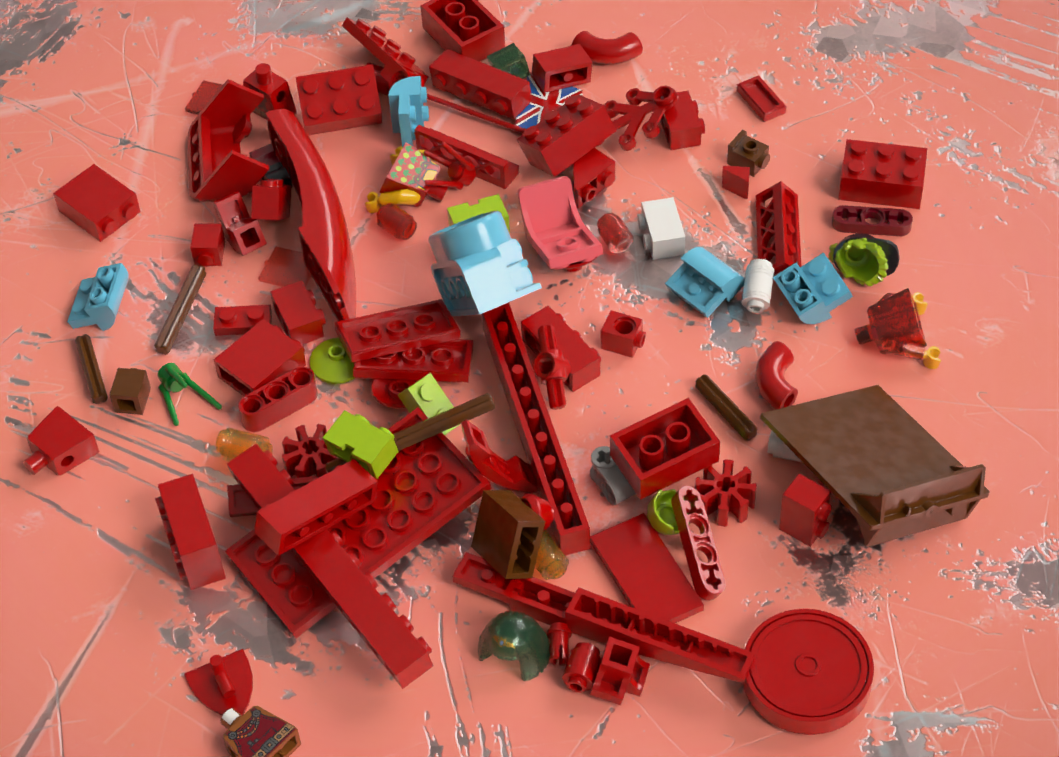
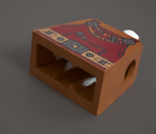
M253 706L243 716L234 708H231L223 714L220 723L228 729L223 735L226 750L231 757H289L301 745L298 729L294 725L259 706Z

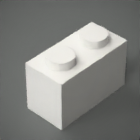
M674 197L641 202V214H637L639 230H644L645 232L643 234V244L645 250H650L652 260L683 256L685 254V234Z

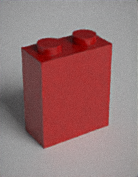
M92 164L53 193L58 211L100 242L141 212L136 193L95 164Z
M264 319L213 359L218 378L243 396L295 368L306 366L303 345L297 339L292 340L285 335L279 326L271 325Z

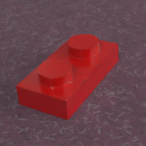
M271 304L215 307L213 326L215 336L243 335L262 319L271 324Z

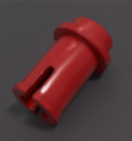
M553 623L550 625V629L547 630V637L550 639V664L556 665L557 658H559V666L566 665L569 657V638L572 636V631L566 623Z

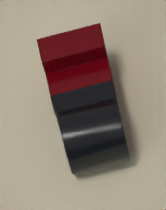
M271 144L249 153L250 158L269 165V170L260 179V182L267 179H283L284 185H291V188L293 187L288 171L277 158L275 149Z

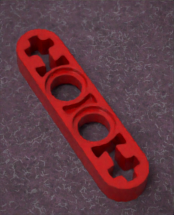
M683 486L672 496L671 504L696 593L704 600H714L725 590L724 574L701 494L691 486ZM689 523H693L699 528L700 535L690 530ZM696 550L702 551L707 556L708 563L702 562L698 558Z

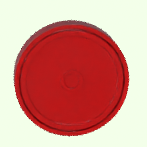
M794 609L781 612L759 625L746 644L745 650L756 653V657L743 682L746 696L754 709L764 719L781 729L806 735L835 731L853 721L864 709L869 699L874 676V661L871 650L864 637L854 626L834 614L816 609Z

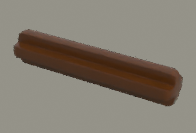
M87 334L77 336L75 342L92 401L95 404L106 402L108 396L91 338Z
M703 374L696 379L695 387L745 440L748 441L757 435L758 428L708 375Z

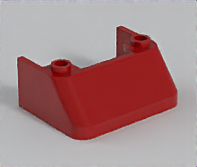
M227 79L191 123L187 136L189 191L191 198L201 202L212 201L235 191L240 192L241 196L244 197L248 193H252V186L256 185L267 173L269 165L241 154L240 142L251 133L252 123L250 114L264 99L263 94Z

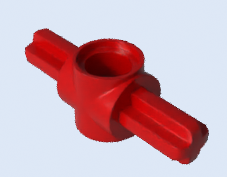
M543 325L538 329L541 352L534 359L533 370L540 377L541 384L547 387L550 408L557 410L566 406L563 382L567 380L570 374L571 365L569 360L563 357V351L557 349L553 325Z

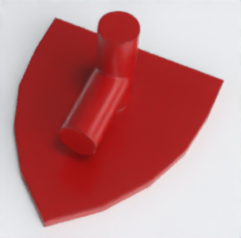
M243 649L224 657L213 655L210 658V663L184 673L190 689L196 698L208 709L223 716L227 710L234 708L242 716L244 715L249 706L253 691V674Z

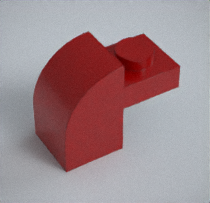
M235 191L212 202L222 224L224 236L238 254L244 256L267 244L257 219H251L240 192Z

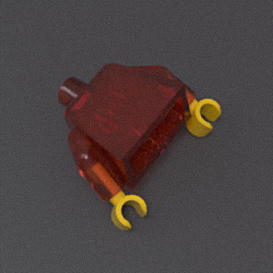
M909 288L898 293H886L876 304L868 307L867 314L870 324L855 329L860 345L875 341L882 354L900 355L916 360L923 358V364L929 369L938 368L941 362L938 358L941 353L938 347L932 346L928 350L924 348L927 346L919 315L925 313L928 303L923 302L924 296L920 292H916L912 296Z

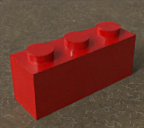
M546 306L521 321L522 340L536 355L541 352L538 338L539 327L553 325L557 349L563 351V357L567 358L571 365L570 374L564 383L572 392L600 376V354L595 348H590L584 342L577 330L573 331L566 324L564 317L560 313H555L549 306Z

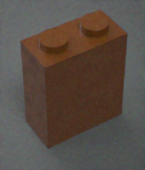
M483 490L471 547L505 579L532 578L545 520L510 490Z

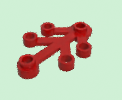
M667 85L658 87L654 92L640 91L638 88H633L626 93V99L629 104L617 103L614 100L607 101L604 104L610 118H614L618 114L623 115L612 121L616 130L628 125L624 134L618 139L621 148L624 151H630L636 146L634 137L645 116L651 112V117L649 121L643 124L642 130L649 139L659 135L658 123L665 110L671 109L678 101L676 90ZM642 101L648 102L642 106H638L640 103H642Z

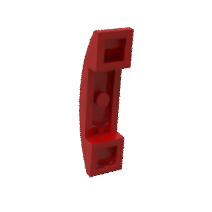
M468 420L461 422L462 432L471 459L483 476L495 484L508 489L522 492L538 491L528 463L517 455L505 461L489 449L482 430Z

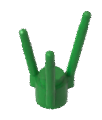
M167 363L159 369L157 376L161 384L158 388L164 396L169 414L175 426L179 425V421L169 394L170 391L179 392L189 385L218 410L222 408L220 403L191 380L187 373H183L175 363Z

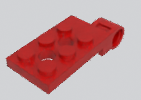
M348 17L345 19L341 26L385 65L380 75L388 82L389 89L399 80L412 76H421V86L425 87L429 76L414 64L416 61L414 57L406 52L402 53L400 51L401 46L397 42L385 37L387 35L385 31L375 25L371 28L368 23L361 19L357 21Z

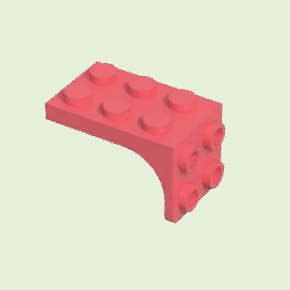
M567 176L528 185L518 190L526 239L550 269H563L571 263L578 261L588 262L595 259L596 256L603 255L602 244L580 218L573 196L571 180Z

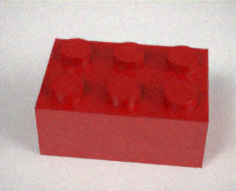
M430 0L420 5L423 29L445 51L449 49L477 61H482L506 49L504 25L478 0Z
M373 64L295 77L304 129L308 135L382 123V110Z
M577 94L569 97L565 104L557 110L547 113L544 119L537 125L527 128L523 135L516 140L530 165L555 177L617 130L604 105Z
M846 139L838 200L920 209L928 148Z
M689 397L610 435V456L640 500L719 462L720 440Z
M189 474L158 484L161 496L155 498L180 579H187L190 590L226 579L218 547L194 475Z

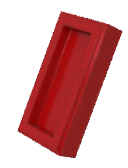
M759 75L737 84V92L763 122L786 113L787 106Z

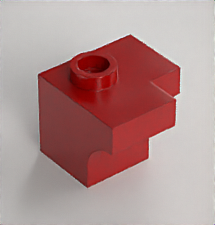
M609 636L590 695L621 705L625 692L640 697L650 663L643 661L639 657L640 647Z

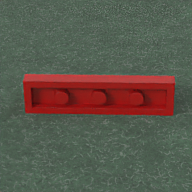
M418 125L414 129L417 150H427L451 163L458 162L441 146L445 142L465 160L475 165V177L503 189H506L520 173L519 165L432 128L428 129Z
M780 181L755 195L758 259L770 262L773 256H776V263L772 265L774 275L796 262L799 267H802L798 195ZM773 197L768 207H765V201ZM774 215V219L767 228L766 223ZM774 235V236H775V239L773 240V242H772V244L770 245V247L767 248V243L769 242V240L771 239V237Z

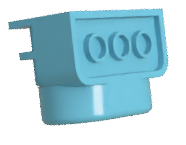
M491 211L474 216L429 236L428 241L437 261L431 265L432 274L443 302L452 316L480 315L542 288L540 283H533L532 273L527 267L529 265L528 261L522 257V248L516 239L511 238L503 216L499 211Z

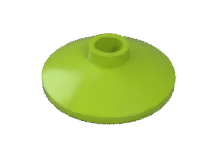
M339 338L328 339L320 343L311 353L310 368L321 381L341 384L355 379L353 378L355 362H351Z

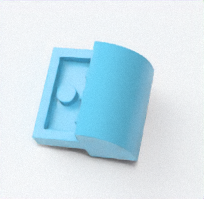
M412 76L399 80L391 87L388 94L393 133H401L402 147L406 142L413 146V140H416L414 129L418 125L424 126V121H429V108L423 105V103H427V88L421 86V76Z
M695 247L681 257L683 264L665 283L669 290L708 318L724 300L730 302L744 286L745 277L704 247Z
M824 252L802 267H799L796 262L773 277L800 320L806 324H818L832 318L829 312L853 297L851 291Z
M122 263L100 267L96 277L81 281L67 321L73 329L97 324L104 331L113 326L129 279L128 271Z

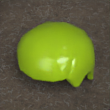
M660 489L647 506V518L651 526L657 532L664 535L679 534L671 504L672 496L676 493L675 489L667 491Z

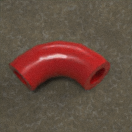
M582 31L576 35L571 45L580 44L593 63L605 65L626 62L641 55L643 51L640 39L632 32L617 38L604 39L596 37L588 31Z
M775 341L767 347L757 362L755 380L761 396L775 410L792 406L798 395V390L790 385L784 377L785 371L794 362V356L791 350L780 341Z

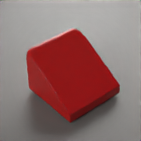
M723 166L722 188L748 199L750 167Z

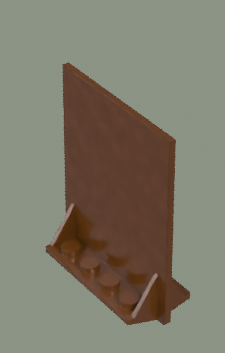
M879 385L761 413L760 419L856 517L866 547L966 519L980 500L989 496L990 491L984 486L986 467L983 464L972 467L963 466Z

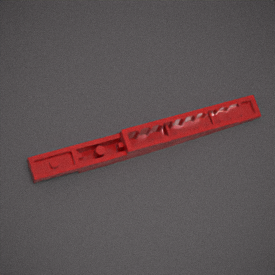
M468 552L465 553L452 575L453 583L509 603L510 611L548 625L557 622L566 623L572 633L604 644L607 643L610 636L639 646V655L743 683L756 657V653L579 587L576 592H572L535 577L505 579L484 558Z

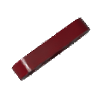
M842 205L834 209L832 216V226L835 230L856 234L905 236L910 233L913 216L910 212L904 209ZM876 218L879 220V223L869 224L865 219Z

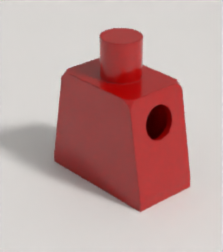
M56 406L28 435L27 441L32 455L25 459L23 464L33 475L45 466L56 475H63L100 451L94 434L61 407Z

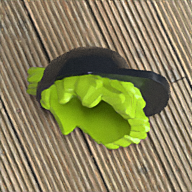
M863 233L849 235L839 243L830 245V252L828 254V259L835 264L845 278H854L857 283L861 285L866 284L870 287L883 282V278L894 273L900 260L898 247L892 241L874 238L869 234Z

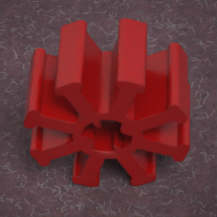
M317 424L313 437H308L305 425L295 428L298 441L291 440L287 436L284 437L282 441L284 451L282 460L284 469L291 478L293 475L301 478L311 477L315 474L320 478L327 474L325 464L338 458L329 453L323 440V436L327 433L325 425Z
M723 460V472L721 475L710 465L703 469V479L697 477L695 481V489L701 494L707 516L718 510L717 525L723 527L728 525L729 511L738 518L739 523H742L748 518V506L751 509L755 508L757 484H751L752 471L747 466H744L742 471L733 476V460Z

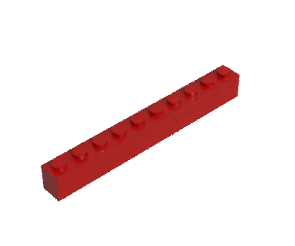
M508 302L482 313L483 332L540 497L547 500L554 510V520L550 526L560 555L565 556L589 550L590 527Z
M257 443L227 463L234 479L259 510L264 505L272 504L283 498L288 492L295 491L292 487L294 481L285 469L279 471L276 468L278 462L269 450L263 452ZM326 529L291 549L292 552L402 689L434 666L429 656L432 653V649L422 636L416 639L411 633L414 628L404 614L398 617L393 611L396 606L387 593L380 595L376 590L379 587L376 580L368 571L364 574L358 568L361 566L360 561L351 550L347 553L341 547L344 545V542L334 529L330 532Z

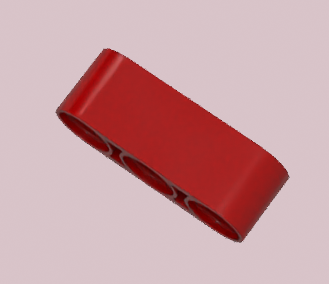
M308 367L295 368L241 398L238 408L243 427L250 432L262 431L316 400L318 391L313 371Z

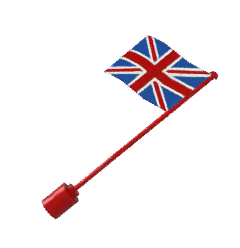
M368 62L366 65L373 64L378 93L388 96L390 91L388 82L380 75L384 67ZM527 71V81L530 82L532 102L516 117L515 125L427 94V99L523 133L527 128L541 122L547 113L557 110L564 105L569 97L577 94L583 96L581 89L573 86L544 93L533 78L532 72Z

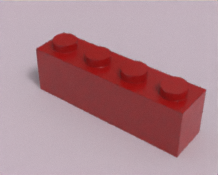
M447 49L429 66L432 86L495 111L500 115L515 119L532 102L529 81Z
M355 459L344 465H338L331 472L320 478L312 479L307 485L296 491L288 492L283 498L272 504L264 505L257 511L254 533L279 556L374 503L378 481Z

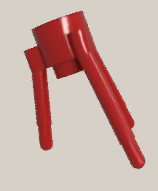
M443 142L441 146L458 162L451 163L427 150L423 152L425 156L448 167V176L452 180H425V185L454 187L462 190L463 186H469L474 181L476 175L475 165L465 160L447 143Z

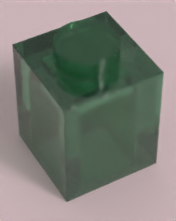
M514 43L487 56L489 65L522 79L530 75L525 56Z

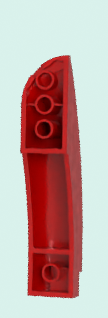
M286 109L268 111L265 114L271 145L275 149L277 158L290 175L303 210V226L298 227L304 264L337 320L342 321L356 318L354 259L344 211L335 184L324 160L296 115Z

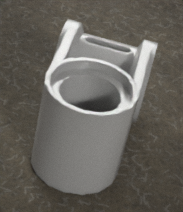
M601 446L596 448L591 455L593 465L590 469V477L601 489L608 502L614 506L635 495V491L610 456V447Z

